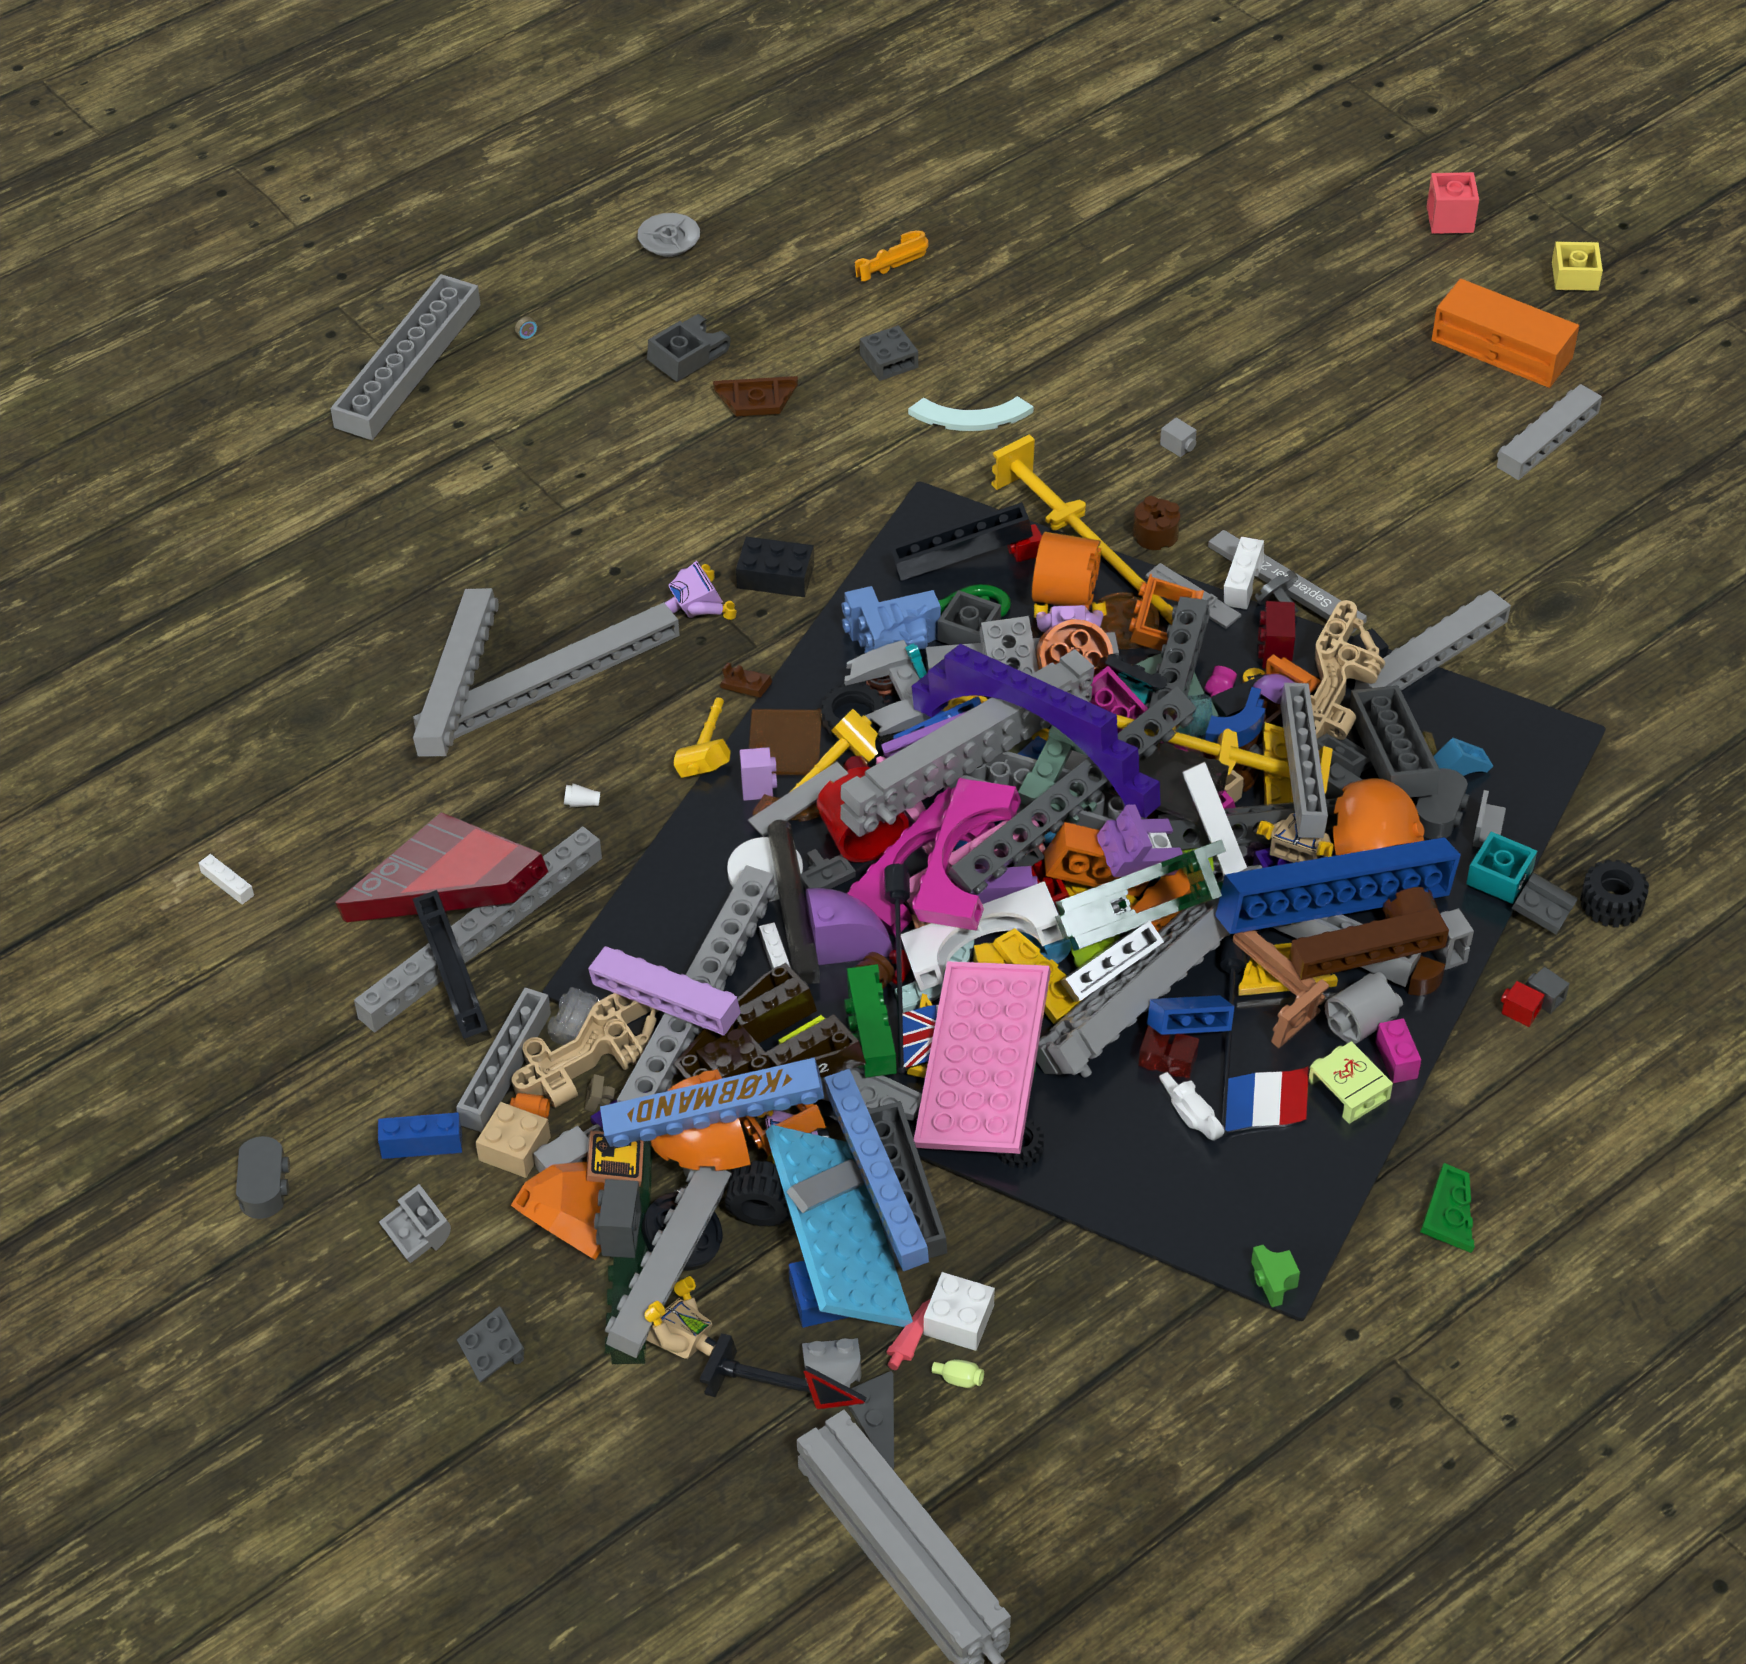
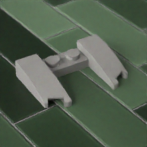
M904 640L871 650L847 662V668L851 669V674L845 676V686L889 675L901 699L899 702L865 715L871 722H875L881 727L878 731L879 736L907 730L931 718L914 709L911 686L920 679L905 649L907 645Z

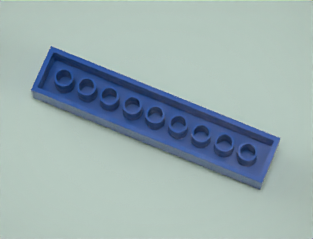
M1443 837L1225 874L1221 889L1222 896L1219 898L1215 916L1229 934L1381 908L1388 899H1390V902L1397 898L1396 893L1413 887H1423L1425 892H1428L1429 889L1434 898L1449 896L1461 854Z

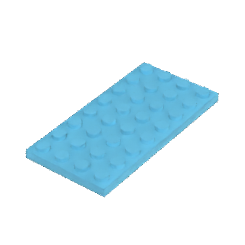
M771 1125L765 1132L819 1310L821 1312L905 1327L912 1323L913 1320L894 1266L887 1239L866 1184L805 1213L799 1210L786 1192L791 1186L845 1161L853 1159L856 1163L848 1143Z

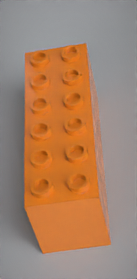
M1460 278L1436 309L1431 341L1550 388L1573 358L1579 325Z

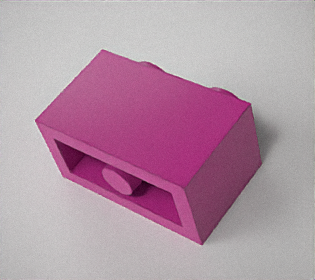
M1404 1018L1379 1023L1375 1043L1392 1083L1417 1079L1421 1058Z

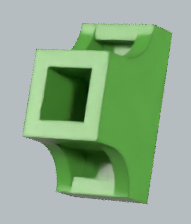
M1264 1245L1253 1247L1251 1263L1255 1270L1256 1283L1259 1287H1263L1271 1307L1282 1305L1284 1293L1287 1290L1298 1287L1300 1271L1290 1250L1276 1253L1269 1251Z

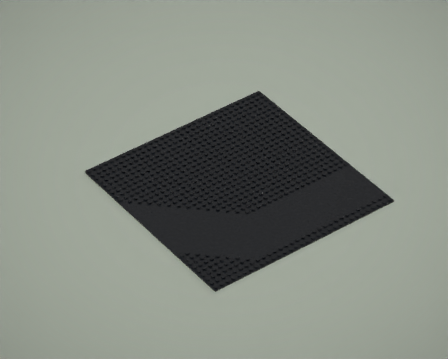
M921 481L913 486L774 675L772 684L761 698L758 697L727 739L726 744L730 750L729 762L714 771L702 773L544 988L543 993L548 994L549 1000L588 1016L595 1003L613 994L611 991L593 985L588 969L605 946L614 950H621L635 958H642L650 964L663 966L679 975H686L733 890L728 878L727 869L728 860L732 852L748 840L763 837L749 823L748 819L788 794L796 786V783H799L838 741L836 736H830L828 730L823 728L821 703L822 700H825L824 696L828 692H832L831 689L836 686L838 688L844 684L845 676L851 674V669L847 668V662L865 654V647L860 646L859 640L852 641L849 632L845 633L843 629L842 619H845L842 610V603L845 602V592L872 586L878 601L882 602L934 590L937 599L941 600L970 585H993L1005 591L1011 601L1009 611L1001 620L1029 616L1033 638H1040L1045 633L1039 630L1037 620L1034 618V604H1046L1032 600L1036 558L1017 562L1014 555L1008 552L1007 545L903 581L900 580L891 553V546L992 513L999 509ZM1030 521V525L1036 524L1041 535H1043L1044 532L1069 535L1058 530H1052L1050 527L1041 525L1039 523ZM1114 551L1147 583L1148 579L1145 578V575L1156 565ZM1101 556L1098 579L1096 580L1095 589L1092 591V594H1094L1093 602H1096V604L1103 603V601L1106 602L1107 615L1103 617L1100 628L1105 633L1115 632L1119 656L1124 659L1123 662L1130 665L1161 654L1159 650L1130 642L1132 632L1128 631L1132 617H1137V614L1133 612L1137 599L1142 600V596L1138 595L1139 592ZM1179 574L1207 593L1216 596L1218 600L1224 603L1223 589ZM1161 597L1167 604H1170L1172 607H1174V605L1178 606L1177 601ZM990 598L991 602L998 604V602L995 599ZM1250 599L1247 609L1231 607L1239 612L1241 617L1227 629L1209 618L1194 671L1206 698H1210L1211 695L1205 692L1204 689L1215 666H1224L1236 672L1237 679L1233 687L1242 684L1243 674L1250 668H1258L1266 673V669H1262V659H1258V646L1262 644V642L1258 641V628L1263 627V625H1260V611H1265V604L1259 605L1258 602ZM1150 603L1144 626L1167 633L1168 626L1171 624ZM1048 604V614L1050 612L1051 607L1058 605ZM1295 616V644L1292 662L1315 653L1316 642L1325 626ZM934 640L929 642L927 647L946 646L949 644ZM926 648L919 649L922 657V662L926 669ZM1388 649L1387 655H1389L1393 650ZM1441 667L1435 668L1401 690L1433 756L1450 739L1456 738L1482 748L1493 764V767L1487 773L1473 772L1464 775L1468 783L1466 794L1470 795L1466 809L1461 808L1460 812H1463L1459 827L1454 826L1452 834L1446 838L1461 856L1450 895L1434 898L1440 914L1459 908L1474 930L1472 942L1469 946L1467 963L1444 970L1440 986L1434 992L1427 995L1408 994L1410 982L1404 987L1387 979V983L1393 992L1397 993L1403 1001L1397 1018L1393 1020L1404 1018L1420 1055L1421 1064L1418 1078L1393 1083L1390 1099L1349 1124L1342 1117L1344 1104L1321 1080L1312 1085L1308 1082L1307 1116L1305 1122L1286 1127L1251 1128L1228 1133L1226 1138H1218L1215 1141L1210 1140L1204 1133L1189 1128L1172 1104V1098L1159 1076L1168 1072L1178 1085L1183 1082L1192 1081L1195 1085V1092L1212 1107L1215 1117L1221 1123L1227 1031L1161 1035L1147 1024L1149 1010L1136 1017L1137 1021L1133 1025L1124 1028L1119 1033L1120 1037L1117 1040L1108 1043L1102 1048L1103 1052L1093 1059L1088 1058L1087 1065L1092 1072L1088 1077H1082L1081 1073L1075 1075L1044 1074L1036 1061V1072L1033 1075L1026 1122L1032 1119L1034 1120V1125L1038 1123L1041 1126L1040 1130H1043L1044 1150L1042 1157H1039L1037 1163L1032 1161L1031 1167H1027L1026 1163L1023 1164V1169H1019V1164H1015L1014 1168L1009 1167V1161L1006 1164L1002 1163V1157L998 1158L997 1152L917 1148L920 1159L1295 1320L1304 1321L1514 912V909H1512L1514 903H1509L1466 884L1470 864L1480 850V847L1473 846L1484 790L1489 791L1486 804L1506 808L1501 836L1537 850L1532 875L1601 742L1606 728L1603 725ZM1352 678L1346 680L1345 696L1340 703L1341 706L1350 709L1351 690H1354L1356 682ZM866 681L859 682V685L862 686L866 684ZM898 693L890 696V694L885 695V698H883L885 706L901 701ZM846 703L839 706L834 711V714L837 718L842 719L852 709L861 717L873 711L864 704ZM1353 724L1346 738L1365 749ZM1207 730L1187 735L1205 740ZM902 731L883 736L877 735L875 746L878 754L868 762L870 767L876 765L877 757H885L881 744L894 740L893 736ZM769 747L770 757H775L776 772L772 773H776L777 788H772L773 798L744 801L740 750ZM1185 747L1201 764L1203 752ZM848 748L835 762H838L843 767L847 759L856 755ZM1374 766L1365 770L1360 775L1362 780L1370 778L1379 779ZM1259 776L1248 791H1242V798L1235 802L1236 807L1265 805L1263 778ZM944 788L938 790L933 796L922 800L926 810L934 803L937 795L944 792ZM1410 797L1416 807L1420 797ZM817 802L764 836L781 839L792 845L801 856L803 872L807 871L808 867H810L807 862V853L814 849L818 851L823 859L828 858L830 860L841 854L819 813ZM1162 802L1155 810L1154 819H1158V815L1171 814ZM1037 821L1038 824H1039V826H1040V827H1043V823L1040 822V821ZM1258 822L1254 825L1253 830L1257 828ZM1330 837L1331 843L1334 845V838ZM1043 842L1045 849H1047L1050 843L1045 844V842ZM1252 842L1250 846H1245L1247 848V855L1243 858L1246 866H1253L1255 851L1270 848L1271 844ZM922 847L912 852L903 863L909 868L910 878L928 867V854ZM880 858L868 862H852L848 860L855 870V877L831 889L848 893L852 884L859 881L866 874L868 868ZM1222 872L1214 874L1216 881L1223 875ZM799 881L797 888L789 895L778 900L768 901L764 917L762 919L759 918L757 921L754 936L748 938L743 956H738L734 973L731 976L728 975L725 980L724 992L729 991L738 998L760 977L772 970L760 938L759 926L775 923L790 967L810 988L817 1011L760 1042L759 1045L765 1052L779 1045V1039L820 1015L828 1018L834 1014L850 1031L848 1016H851V1014H846L844 999L849 998L847 968H854L863 960L816 965L806 908V889ZM1150 884L1146 886V888L1139 897L1134 896L1138 901L1143 897L1144 892L1150 887ZM1383 907L1342 914L1362 924L1386 919ZM913 920L905 927L901 934L915 929ZM1273 927L1256 930L1263 939L1273 945L1292 943V940L1297 939ZM1131 930L1120 933V936L1123 937ZM999 931L983 935L974 939V945L993 943L996 938L1009 931ZM888 932L892 949L896 950V938ZM901 939V949H903L906 952ZM1222 940L1216 949L1209 951L1203 956L1204 960L1201 963L1192 966L1187 971L1186 977L1176 981L1170 986L1171 990L1167 994L1157 999L1220 995L1229 1002L1230 974L1220 966ZM974 948L969 962H973ZM1071 950L1058 963V968L1066 975L1078 968L1074 963V956ZM1432 951L1421 953V956L1438 961ZM1247 954V963H1248L1249 960H1250V956ZM889 956L885 957L891 963L894 970H896V964L889 960ZM1362 967L1331 973L1330 975L1335 974L1337 976V986L1329 987L1322 993L1326 997L1324 1002L1317 1006L1321 1010L1320 1013L1280 1048L1271 1042L1274 1035L1273 1028L1279 1020L1277 1015L1285 1005L1291 1006L1297 996L1291 991L1239 996L1238 988L1243 979L1244 971L1235 974L1229 1078L1252 1073L1292 1071L1309 1066V1080L1310 1066L1315 1060L1323 1059L1338 1046L1348 1044L1330 1029L1325 1014L1326 1001L1371 972ZM912 968L903 981L902 986L916 981ZM891 981L883 989L884 1005L887 1008L888 1021L896 1053L897 1069L899 1067L898 1010L895 996L897 984ZM940 997L931 1002L932 1005H939ZM660 1010L656 1012L655 1018L657 1020L653 1033L665 1012ZM651 1011L627 1024L634 1036L642 1034L646 1017L650 1016ZM1045 1012L1040 1038L1047 1036L1051 1032L1050 1029L1056 1025L1053 1024ZM1375 1031L1355 1045L1391 1081L1375 1043L1377 1031ZM907 1071L905 1074L897 1072L896 1074L883 1075L921 1094L923 1092L925 1082L923 1077L909 1075ZM819 1099L813 1103L818 1106L822 1117L839 1124L830 1101ZM918 1115L916 1116L914 1121L907 1120L913 1139L915 1135ZM1023 1138L1022 1147H1026L1030 1142ZM1264 1245L1269 1251L1276 1253L1290 1250L1300 1271L1298 1287L1287 1290L1284 1293L1282 1305L1271 1307L1263 1287L1257 1285L1254 1276L1255 1270L1251 1263L1253 1247Z

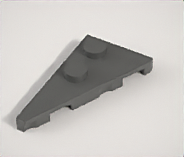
M889 1371L851 1388L866 1396L867 1399L864 1404L848 1405L862 1432L894 1470L893 1372Z

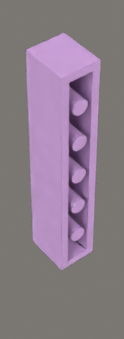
M605 946L588 968L593 985L724 1036L741 1013L737 996L731 992H724L713 988L708 983L692 980L684 974L679 975L671 972L663 966L650 964L642 958L632 957L618 949L614 950Z

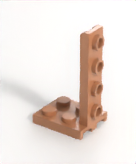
M1256 930L1235 933L1233 942L1297 996L1291 1006L1285 1005L1277 1015L1279 1020L1273 1028L1274 1035L1271 1042L1280 1048L1320 1013L1321 1010L1317 1006L1324 1002L1326 996L1322 993L1329 988V984L1323 979L1317 983L1313 978L1301 980L1291 960L1282 955L1272 943L1263 939Z

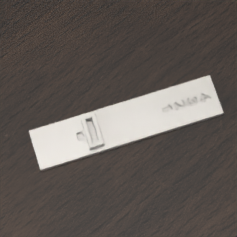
M1203 762L1183 771V776L1210 843L1221 839L1223 841L1226 852L1216 855L1223 876L1246 869V863L1206 763Z

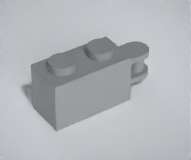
M597 1124L583 1132L577 1125L573 1129L563 1132L552 1142L540 1146L533 1153L535 1168L540 1173L553 1164L588 1162L590 1130L602 1132L601 1126Z

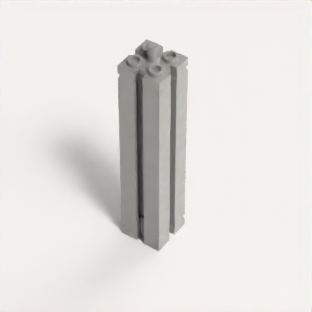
M842 1410L826 1420L825 1426L818 1430L815 1427L797 1439V1451L800 1453L798 1456V1468L809 1478V1482L949 1661H952L954 1664H984L985 1660L983 1657L987 1656L992 1664H1004L1005 1660L1000 1654L1010 1644L1009 1628L1011 1616L1004 1607L1002 1608L999 1605L997 1598L856 1423L851 1421L848 1413Z

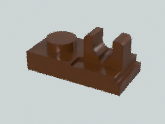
M727 663L722 669L724 679L720 684L722 689L761 698L772 684L771 675L743 670L741 665L732 668L731 663Z

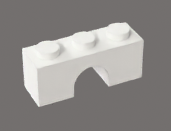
M1241 537L1224 585V603L1226 605L1241 609L1248 608L1253 593L1254 576H1259L1264 561V540Z

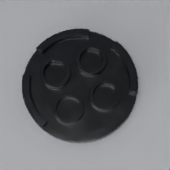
M679 1192L668 1193L657 1198L643 1217L642 1235L651 1253L655 1247L652 1245L656 1233L658 1230L664 1231L666 1227L664 1220L670 1208L675 1210L678 1205L675 1203ZM715 1211L683 1271L702 1268L711 1262L717 1254L722 1243L723 1231Z

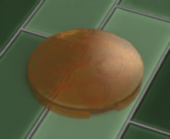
M1132 593L1109 594L1100 598L1098 602L1103 603L1105 601L1107 615L1103 617L1100 628L1105 633L1115 632L1118 649H1134L1143 646L1130 642L1132 632L1128 631L1132 617H1137V614L1133 613L1137 599L1142 600L1132 596ZM1150 603L1144 626L1158 630L1159 613L1156 607Z

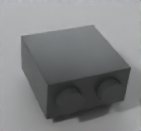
M899 325L860 338V356L879 381L918 368V350Z

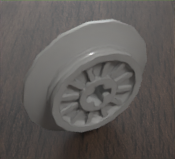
M662 213L645 220L638 229V240L642 247L664 257L683 254L695 246L700 238V228L696 221L678 213Z

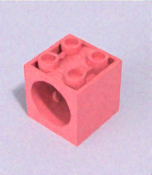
M1474 172L1432 173L1427 200L1431 232L1438 234L1474 233L1479 205Z

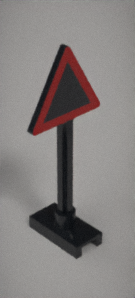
M722 1333L700 1377L701 1383L708 1384L704 1391L705 1395L712 1397L717 1396L726 1376L733 1378L738 1376L797 1391L809 1392L817 1409L864 1404L867 1399L866 1396L809 1366L805 1367L804 1374L806 1380L740 1364L739 1361L734 1360L737 1349L732 1336Z

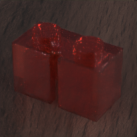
M1148 1026L1140 1049L1139 1066L1149 1070L1168 1072L1176 1077L1190 1079L1198 1054L1199 1038L1176 1034L1173 1044H1168L1171 1034L1161 1035L1151 1026Z

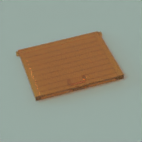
M752 709L749 749L769 747L770 757H775L776 772H772L776 773V775H807L814 768V765L819 762L821 709Z

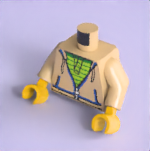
M1295 813L1290 814L1286 820H1281L1275 824L1267 821H1260L1256 834L1264 835L1268 840L1272 838L1270 855L1293 863L1318 859L1319 855L1323 857L1332 856L1334 845L1331 843L1327 833L1324 834V838L1298 837Z
M691 1276L678 1281L674 1286L675 1293L683 1297V1300L678 1298L666 1309L660 1301H655L649 1305L644 1315L648 1322H653L646 1340L684 1359L690 1358L698 1350L711 1356L717 1344V1341L708 1336L712 1322L699 1312L695 1298L690 1295V1292L696 1287L695 1281Z

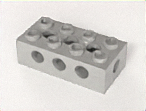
M1029 616L981 622L979 633L984 655L1028 675L1039 670ZM1004 645H1010L1013 648H1006Z

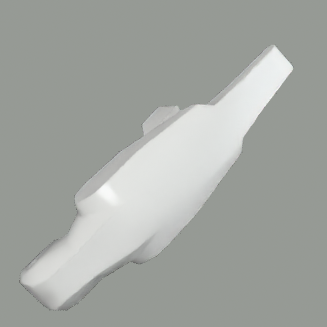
M1168 1072L1159 1076L1172 1098V1104L1189 1128L1199 1130L1208 1139L1213 1141L1223 1136V1125L1215 1117L1212 1107L1195 1092V1085L1192 1081L1183 1082L1178 1085Z

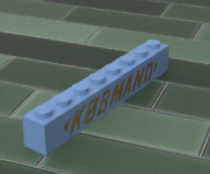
M815 1058L604 1105L600 1106L604 1136L610 1147H624L634 1141H651L657 1136L665 1134L677 1135L687 1129H704L709 1127L710 1124L718 1122L730 1123L740 1117H756L771 1110H787L797 1104H813L819 1099H824L818 1065Z
M850 1068L824 1077L829 1101L902 1270L906 1271L928 1263L927 1244Z

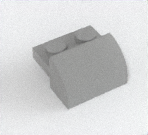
M418 1184L397 1200L400 1204L399 1207L379 1221L409 1263L413 1262L431 1247L435 1251L438 1250L447 1240L451 1230L449 1222L421 1185Z

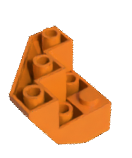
M587 1162L553 1164L526 1181L511 1206L547 1231L596 1260L601 1252V1245L596 1244L597 1230L594 1229L595 1214L600 1213L601 1206H598L599 1190H604L605 1183L586 1181Z

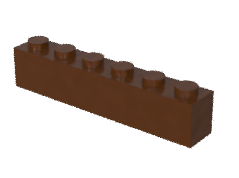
M1437 908L1420 910L1411 914L1398 915L1393 918L1372 921L1358 926H1349L1340 930L1327 931L1322 934L1292 940L1289 958L1300 979L1305 980L1444 948L1449 929Z

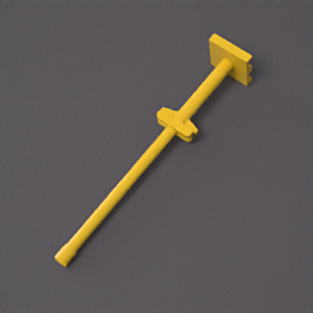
M1030 434L993 452L996 464L992 466V472L995 474L992 486L996 490L1021 479L1053 510L1045 517L1047 523L1051 522L1052 530H1058L1069 524L1083 538L1100 540L1101 543L1098 548H1101V556L1139 592L1142 582L1145 581L1079 519L1085 516L1086 503L1081 500L1068 503L1063 502L1033 473L1035 439ZM1153 594L1151 604L1172 625L1173 607L1167 604L1160 596Z
M1117 715V728L1124 729L1134 719ZM1144 729L1148 736H1155L1152 730ZM1225 729L1219 735L1217 743L1174 731L1176 733L1175 736L1168 741L1172 744L1214 755L1213 771L1215 774H1221L1224 771L1223 775L1229 776L1237 763L1290 778L1288 762L1239 749L1237 732L1230 729ZM1323 746L1319 750L1324 793L1326 794L1333 749Z

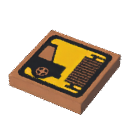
M590 1130L586 1181L605 1183V1179L638 1181L640 1187L642 1182L644 1141L630 1142L624 1147H610L604 1132Z

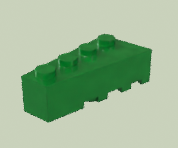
M878 964L847 968L849 998L844 999L846 1014H851V1016H848L850 1032L855 1031L853 1035L859 1041L866 1061L865 1065L858 1066V1068L863 1067L865 1078L896 1074V1053L889 1026L887 1008L884 1005L882 983H879Z

